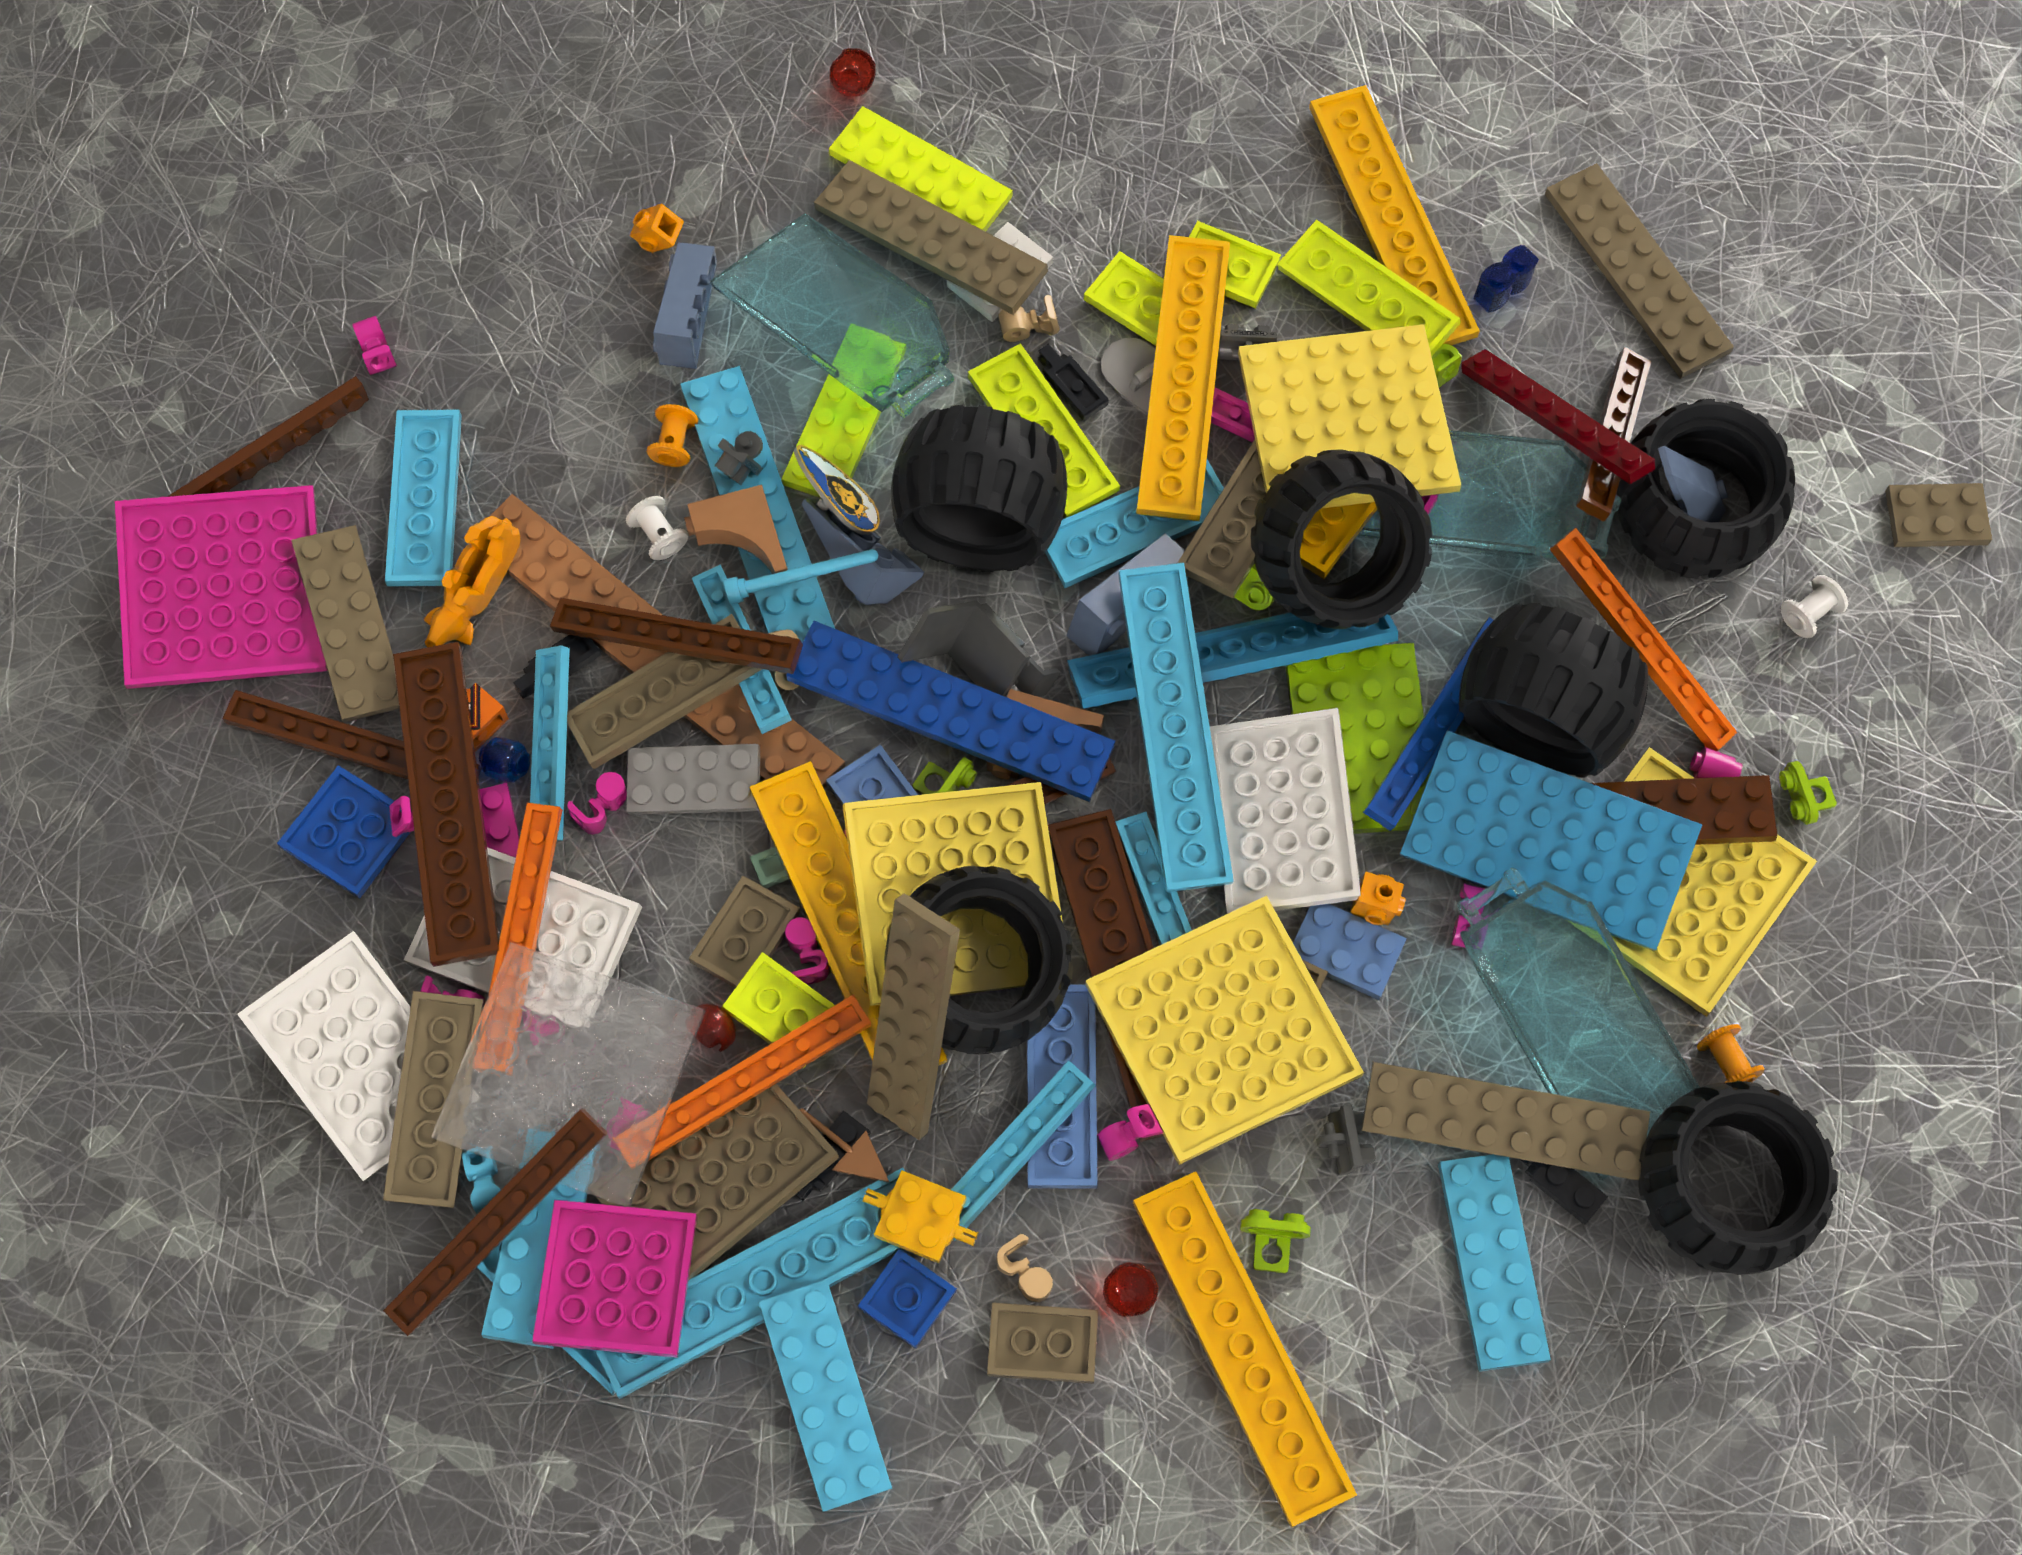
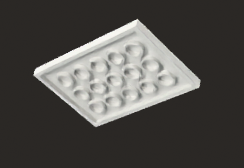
M1338 708L1210 726L1234 880L1233 884L1224 885L1227 914L1265 896L1268 897L1275 911L1357 900L1361 896L1360 879Z
M487 847L500 940L516 858ZM551 871L524 1008L588 1032L642 906L637 902ZM424 915L404 961L489 994L496 955L433 967L430 963Z
M352 931L239 1012L238 1016L362 1181H365L389 1162L411 1007L356 933ZM472 1087L470 1091L469 1103L476 1097H478V1095L475 1093Z

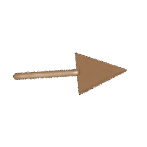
M803 1108L799 1109L814 1127L847 1152L832 1169L833 1171L889 1182L867 1131L851 1147Z

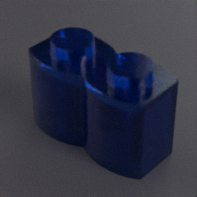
M1525 245L1512 248L1505 254L1502 262L1492 264L1483 271L1473 299L1488 313L1502 308L1509 300L1510 295L1518 294L1528 287L1539 259Z

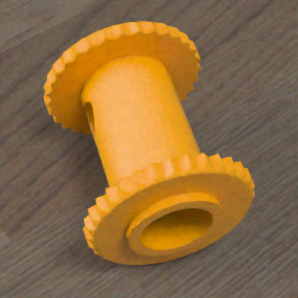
M661 405L655 410L656 419L662 423L658 443L648 445L647 455L654 462L664 466H685L690 462L689 453L683 449L686 430L692 429V427H695V424H698V417L692 410L680 405Z
M1738 1024L1724 1026L1711 1032L1697 1045V1049L1700 1052L1710 1049L1727 1079L1724 1083L1736 1081L1753 1082L1765 1070L1763 1065L1751 1067L1734 1037L1742 1029Z

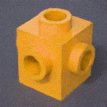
M661 203L647 209H642L635 215L633 219L634 226L629 236L636 240L642 249L654 253L674 246L684 221Z
M1365 872L1360 879L1361 896L1357 900H1353L1350 913L1365 918L1371 924H1384L1388 926L1394 916L1400 917L1406 901V898L1401 896L1404 884L1395 881L1394 878L1388 875H1376Z

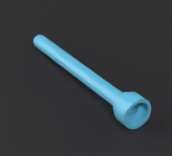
M870 549L745 581V578L738 579L737 576L724 579L726 594L730 604L743 602L744 598L749 597V593L875 562L878 559V552Z

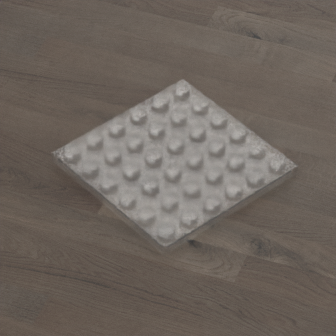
M510 942L431 1138L521 1170L580 1109L584 1108L608 1134L559 1184L620 1206L630 1207L706 1011L703 1008Z

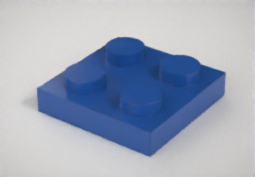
M899 1248L859 1303L858 1308L916 1349L957 1292V1288Z

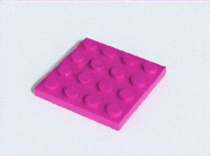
M554 1200L533 1343L678 1358L697 1221L696 1213Z

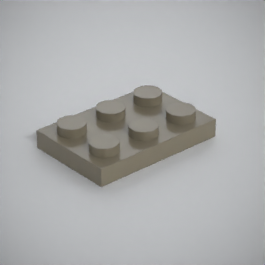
M1983 483L1889 485L1885 490L1894 547L1989 545L1992 541Z
M742 876L692 952L689 961L736 988L762 952L770 958L773 956L785 937L787 924L792 919L797 918L801 912L800 907Z
M992 1303L987 1376L1094 1384L1098 1310Z

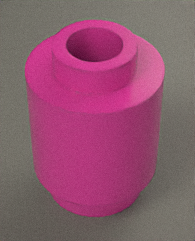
M1704 747L1701 752L1696 751L1694 753L1689 769L1694 771V778L1739 777L1742 771V763L1736 762L1735 757Z

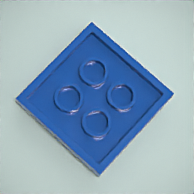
M338 765L277 844L282 850L360 899L411 832L402 833L398 837L392 836L389 806L394 800Z

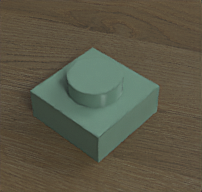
M776 847L750 856L759 882L764 888L767 889L790 879Z

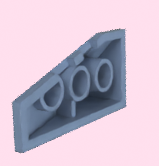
M1666 446L1659 447L1658 451L1665 475L1680 510L1688 516L1709 523L1719 522L1726 511L1723 499L1728 498L1723 479L1717 481L1712 470Z
M819 499L803 500L802 506L831 559L870 549L878 552V559L875 562L838 571L844 584L855 594V598L860 603L865 605L887 604L923 576L924 571L905 553L897 548H894L891 552L878 543L881 537L876 533L872 532L869 535L859 534L842 523L830 508L821 510L817 505Z

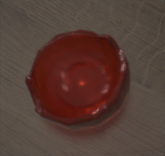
M860 48L844 49L831 64L830 83L837 92L848 98L862 96L871 88L874 82L876 64L870 54Z
M713 1003L698 1005L684 1017L683 1022L687 1029L707 1048L721 1044L719 1051L722 1052L729 1048L736 1039V1027L732 1017L724 1009Z
M1128 1262L1115 1267L1105 1278L1103 1296L1107 1306L1117 1315L1122 1317L1138 1316L1148 1312L1157 1301L1159 1285L1154 1272L1141 1263Z

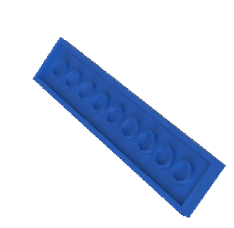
M813 621L802 643L803 647L794 674L787 673L786 675L789 682L1090 802L1115 747V740L917 661L901 662L898 659L899 654L817 621Z

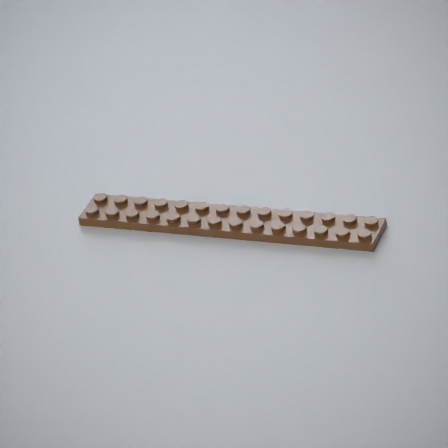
M513 494L490 515L501 520L504 518L509 519L512 526L518 528L520 533V545L507 573L553 611L556 610L559 599L566 598L662 615ZM592 639L601 650L631 674L667 653L665 651ZM739 684L684 716L718 745L759 744L760 779L762 781L811 761L823 788L827 786L826 780L845 767V761L793 719L762 734Z

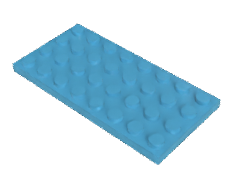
M1446 731L1400 856L1656 951L1702 824L1456 733Z

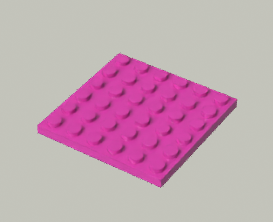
M313 485L115 501L124 685L127 689L327 671L292 546L293 539L317 534Z

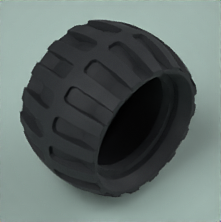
M1700 399L1690 405L1686 402L1666 410L1659 417L1651 420L1631 442L1632 445L1655 459V470L1632 484L1620 478L1616 492L1618 516L1624 532L1629 533L1633 547L1640 555L1644 554L1652 560L1657 568L1663 571L1668 569L1680 573V577L1697 578L1708 575L1709 578L1730 574L1735 569L1748 566L1761 557L1783 531L1794 503L1795 469L1792 458L1787 456V444L1782 435L1776 433L1769 426V421L1761 414H1754L1744 409L1742 404L1733 401L1724 403L1715 402V399ZM1666 446L1685 457L1709 459L1729 469L1745 488L1750 502L1749 514L1732 522L1713 523L1688 516L1671 503L1661 486L1659 468L1663 465L1658 448Z
M954 405L943 410L935 409L930 411L925 418H920L909 432L899 451L891 482V503L895 526L899 536L904 537L907 541V545L937 562L941 561L961 569L981 570V572L1014 571L1025 565L1031 566L1036 563L1047 551L1057 534L1064 515L1067 499L1065 460L1056 438L1053 435H1049L1040 424L1024 419L1019 414L980 405L978 407Z
M1343 449L1326 450L1318 453L1317 457L1305 456L1291 463L1289 470L1284 474H1277L1269 483L1270 489L1263 500L1259 499L1254 511L1256 525L1251 528V548L1255 553L1254 564L1261 581L1272 597L1287 611L1306 622L1326 628L1347 629L1352 625L1355 627H1366L1378 623L1379 618L1387 614H1395L1404 607L1403 603L1413 592L1416 593L1423 583L1421 578L1425 568L1429 567L1432 549L1429 545V539L1433 535L1430 517L1424 510V502L1419 492L1397 468L1376 456L1364 452ZM1351 493L1371 495L1380 514V538L1372 557L1358 573L1340 582L1316 584L1308 581L1303 574L1300 548L1304 530L1314 514L1334 498Z
M1531 602L1525 605L1518 603L1500 614L1485 629L1474 645L1468 657L1460 684L1459 711L1464 714L1466 723L1478 731L1480 736L1500 747L1504 752L1567 775L1585 778L1588 775L1596 776L1620 755L1640 723L1647 699L1648 668L1646 663L1640 659V654L1633 647L1628 646L1617 634L1595 624L1596 622L1559 607L1553 608L1544 606L1541 603Z
M973 865L955 868L928 880L909 896L939 916L958 909H983L1003 918L1019 934L1028 955V979L1020 999L1010 1009L982 1013L964 1009L949 999L941 1046L945 1049L967 1054H990L1005 1051L1026 1042L1039 1033L1052 1020L1062 1005L1070 985L1073 965L1071 963L1073 945L1070 931L1065 930L1060 916L1062 913L1054 901L1050 902L1039 891L1040 886L1026 877L1021 878L1011 874V871L995 866L976 867ZM890 927V930H889V933H888V938H887V943H886V949H885V956H884V966H885V967H886V960H887V953H888V945H889V938H890L891 927Z
M1753 1082L1714 1083L1697 1088L1677 1099L1663 1111L1651 1127L1648 1137L1643 1144L1639 1162H1641V1176L1638 1180L1640 1199L1646 1200L1650 1212L1647 1218L1654 1230H1660L1669 1240L1668 1246L1678 1255L1688 1257L1694 1260L1699 1267L1715 1272L1737 1275L1761 1273L1780 1267L1798 1257L1814 1243L1816 1237L1826 1226L1833 1211V1202L1831 1200L1837 1192L1838 1172L1833 1170L1831 1161L1834 1151L1829 1139H1824L1816 1124L1818 1121L1808 1110H1801L1793 1104L1794 1099L1777 1089L1765 1090L1760 1084ZM1730 1126L1749 1132L1770 1150L1781 1170L1784 1193L1779 1214L1766 1230L1755 1232L1734 1229L1713 1218L1696 1198L1689 1178V1152L1699 1131L1704 1127Z

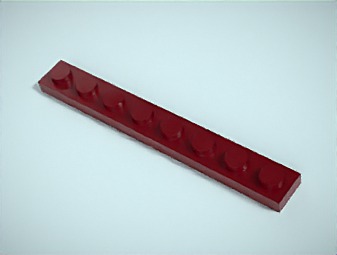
M1484 349L1461 363L1463 374L1627 483L1632 484L1655 470L1654 458L1488 350Z

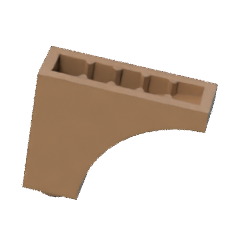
M762 484L687 504L690 516L684 517L689 536H696L698 546L706 544L736 546L758 557L772 574L787 571L786 562Z
M1013 689L1009 690L1007 698L1101 735L1104 715ZM987 761V771H990L994 776L1001 779H1010V777L1019 779L1020 774Z

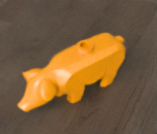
M489 516L479 523L472 525L467 531L464 539L468 545L461 552L454 569L446 571L442 579V585L445 586L444 603L441 607L431 610L424 618V621L430 625V630L425 640L427 647L443 645L452 640H457L469 646L472 644L474 628L469 620L471 617L480 614L487 607L509 569L520 545L519 530L512 526L509 519L504 518L501 520L495 516Z

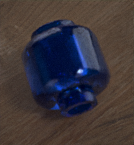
M494 737L479 752L481 769L485 776L507 783L516 782L526 775L530 767L531 759L525 745L516 740Z

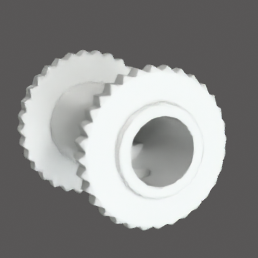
M661 496L645 498L637 503L626 517V523L629 527H641L653 543L649 550V556L653 560L669 558L680 551L688 540V532L681 528L673 529L662 514L666 503Z
M1817 575L1812 580V589L1814 591L1799 603L1793 600H1786L1781 605V614L1785 623L1801 637L1812 638L1817 631L1815 622L1829 610L1840 614L1847 609L1848 600L1844 590L1836 581L1828 576Z

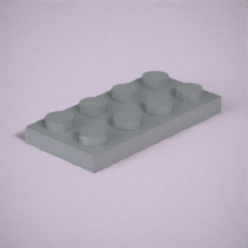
M759 744L628 749L626 812L629 815L759 811L750 791V786L760 783Z

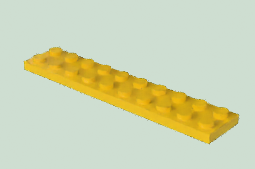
M1360 86L1310 101V111L1379 263L1460 318L1461 324L1443 344L1454 345L1478 338L1480 330L1367 86Z
M1169 235L1136 514L1200 521L1230 242Z
M810 761L750 786V791L805 914L815 931L816 938L828 960V965L844 1000L854 994L872 1024L871 1027L862 1031L860 1036L873 1062L880 1005L870 1006L848 842ZM942 1047L939 1065L946 1063L948 1060Z
M1195 1171L1134 1199V1207L1291 1528L1356 1497L1357 1493L1197 1172Z

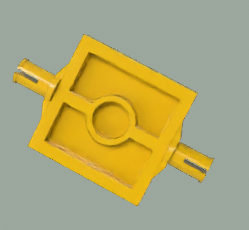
M901 1170L894 1188L887 1196L868 1188L866 1195L863 1197L864 1203L866 1202L881 1208V1218L874 1232L875 1238L936 1263H940L946 1247L954 1238L974 1246L975 1240L978 1237L979 1232L960 1226V1214L966 1202L965 1195Z

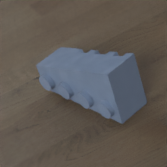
M678 242L675 254L670 256V273L668 280L665 281L664 295L653 331V352H657L660 365L697 369L717 267L714 246Z
M1166 533L1079 600L1066 636L1088 656L1103 653L1127 631L1118 575L1119 570L1177 564L1185 550Z

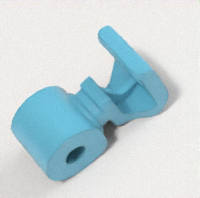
M490 1144L462 1152L466 1177L469 1182L474 1181V1189L470 1200L476 1214L501 1191L493 1180V1176L498 1173V1168Z

